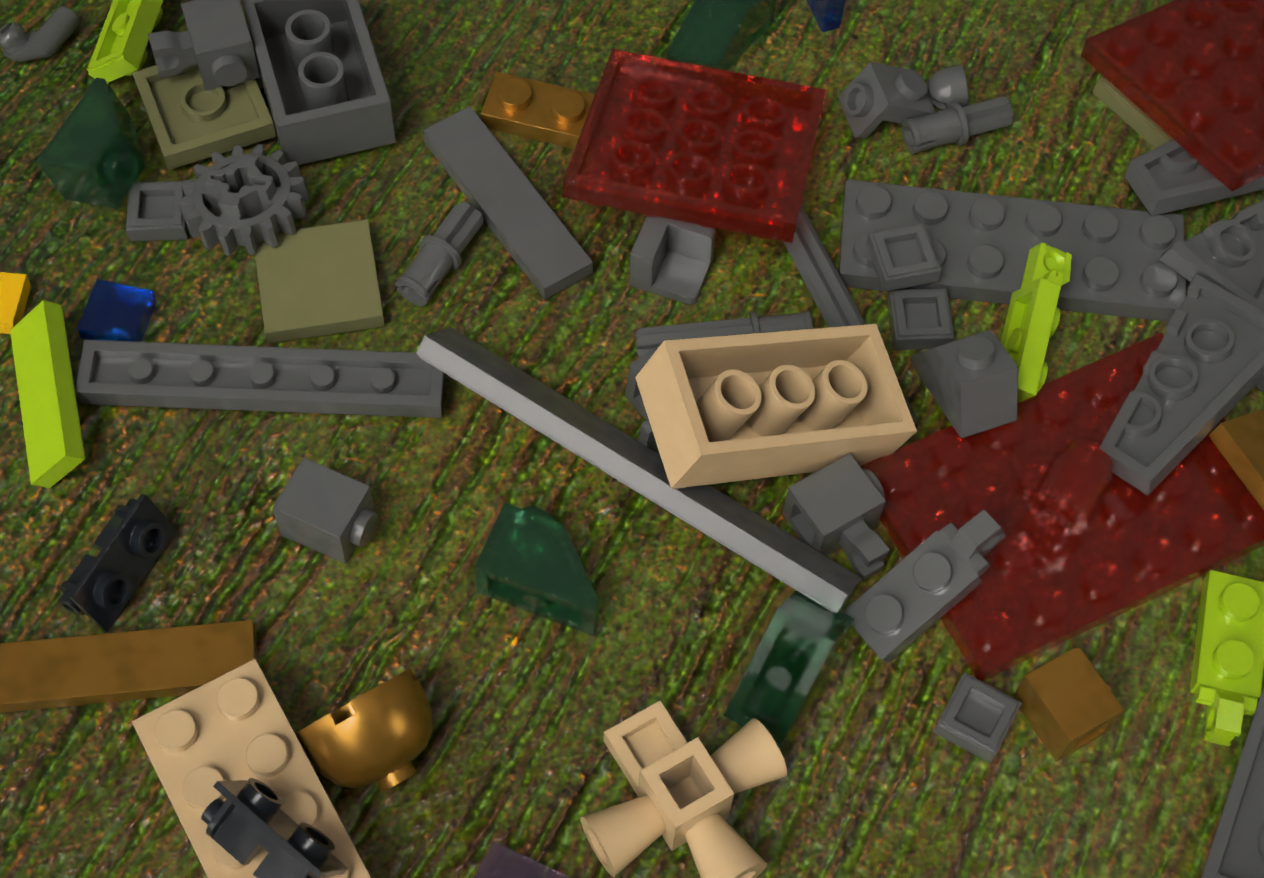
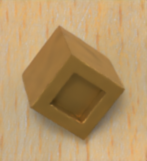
M1073 648L1025 675L1013 695L1014 699L1022 702L1019 708L1056 762L1107 734L1125 711L1079 648Z

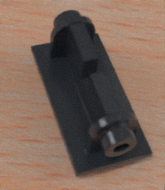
M141 494L137 500L129 499L125 506L117 505L113 517L94 542V545L101 552L97 557L88 554L84 556L69 579L63 581L59 588L63 594L57 602L64 609L75 615H80L83 611L103 631L108 632L178 530L145 494Z
M249 778L248 781H217L213 786L227 799L224 801L222 798H217L204 810L201 820L208 825L206 834L242 865L249 864L259 849L263 847L268 854L253 873L256 878H321L345 874L348 870L342 862L331 854L335 849L334 843L312 825L303 822L298 825L280 809L284 804L283 799L265 783Z

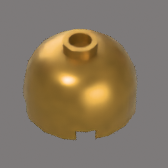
M411 668L351 700L348 704L331 714L329 713L295 733L307 757L321 775L336 785L349 788H358L376 782L382 793L417 773L411 760L415 759L428 745L433 730L432 710L425 691Z

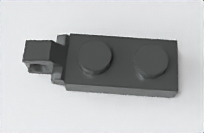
M985 509L959 530L952 523H949L940 532L938 530L935 531L842 612L843 616L880 659L887 664L983 582L980 576L990 567V564L983 556L1006 537L1002 527Z

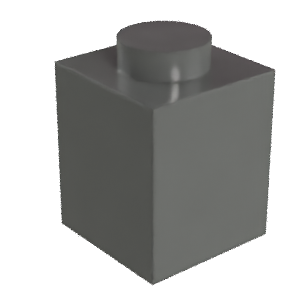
M304 457L272 508L281 536L344 564H347L356 546L363 548L367 545L378 522V514L375 513L370 486Z

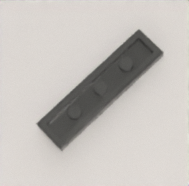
M471 106L423 130L424 143L469 202L483 214L485 223L544 300L593 273L592 260Z

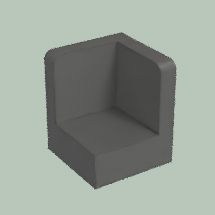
M650 209L630 253V286L694 305L698 300L713 263L715 229Z

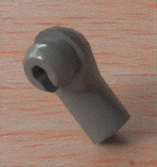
M59 6L38 30L25 32L19 23H8L1 27L0 47L4 49L3 55L16 62L51 57L59 51L81 23L73 11L64 6Z

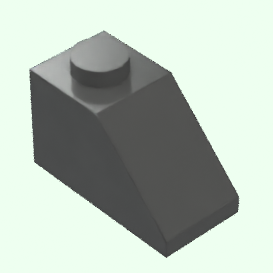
M992 330L911 355L913 367L960 438L1017 421L1018 366Z

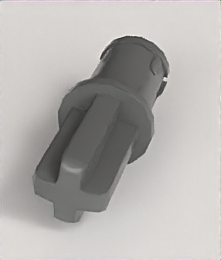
M1004 96L961 107L958 102H951L944 110L904 119L902 121L904 126L902 128L904 144L910 154H916L933 147L955 143L958 146L965 145L968 142L969 136L1011 125L1014 120L1011 102Z
M464 201L454 206L433 235L424 236L421 240V250L417 257L395 282V286L398 287L397 291L409 302L418 306H425L448 272L457 270L461 265L460 254L484 222L483 214L469 202Z

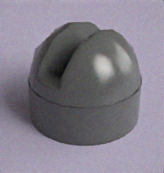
M961 64L944 67L934 72L927 86L928 95L934 107L944 110L951 102H958L961 107L969 105L967 83Z

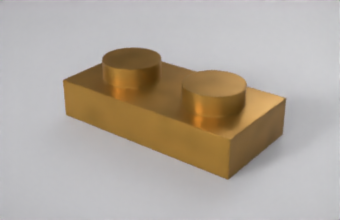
M496 71L480 115L482 122L488 129L587 152L602 110V96Z

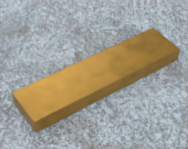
M253 620L1 643L0 713L185 695L253 659L257 661L255 624Z

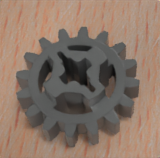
M257 144L251 154H244L240 145H235L232 150V156L224 158L218 152H214L211 154L213 165L206 167L196 164L193 170L197 180H185L182 182L185 197L179 199V204L191 236L193 238L200 236L204 248L208 250L221 242L225 255L231 256L237 246H245L248 254L253 255L256 253L257 243L263 241L274 248L278 246L276 234L281 231L285 234L293 235L296 232L293 219L306 218L307 215L304 202L309 200L298 164L296 161L287 163L284 152L281 150H277L267 157L264 146Z

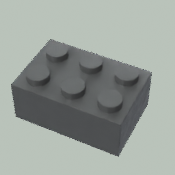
M241 0L263 88L280 148L284 152L287 163L296 161L298 165L396 143L391 101L358 0Z

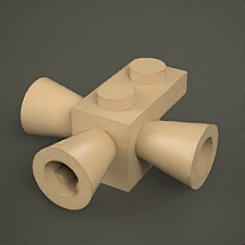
M661 701L654 703L604 732L603 741L639 797L580 817L583 830L592 849L603 867L612 877L620 873L661 835L671 851L688 843L701 878H756L765 870L767 863L726 821L729 817L734 794L787 776V767L782 753L769 731L759 720L752 718L712 755H709L698 737L688 743L686 742Z

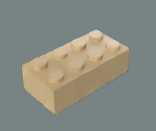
M877 324L666 340L662 342L635 377L671 489L817 472L849 453L859 466L882 464L917 432Z
M256 659L131 721L208 878H256L253 873L268 854L261 847L249 864L242 865L206 834L208 825L201 820L204 810L211 802L217 798H222L224 801L227 799L213 787L217 781H248L249 778L257 779L272 788L283 799L284 804L280 809L298 825L302 822L310 824L324 833L334 843L335 849L331 854L342 862L348 870L345 874L321 878H371Z

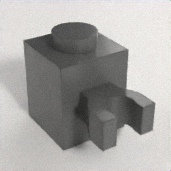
M194 0L181 3L187 31H160L148 34L160 79L179 74L184 69L193 65H198L205 91L222 86H234L243 81L260 77L252 40L239 0Z
M849 453L788 487L782 515L802 542L826 557L842 548L857 575L862 578V581L883 570L884 563L881 559L888 556L890 550L873 530L878 526L886 500L884 499L885 495L882 485L872 471L869 469L862 470Z

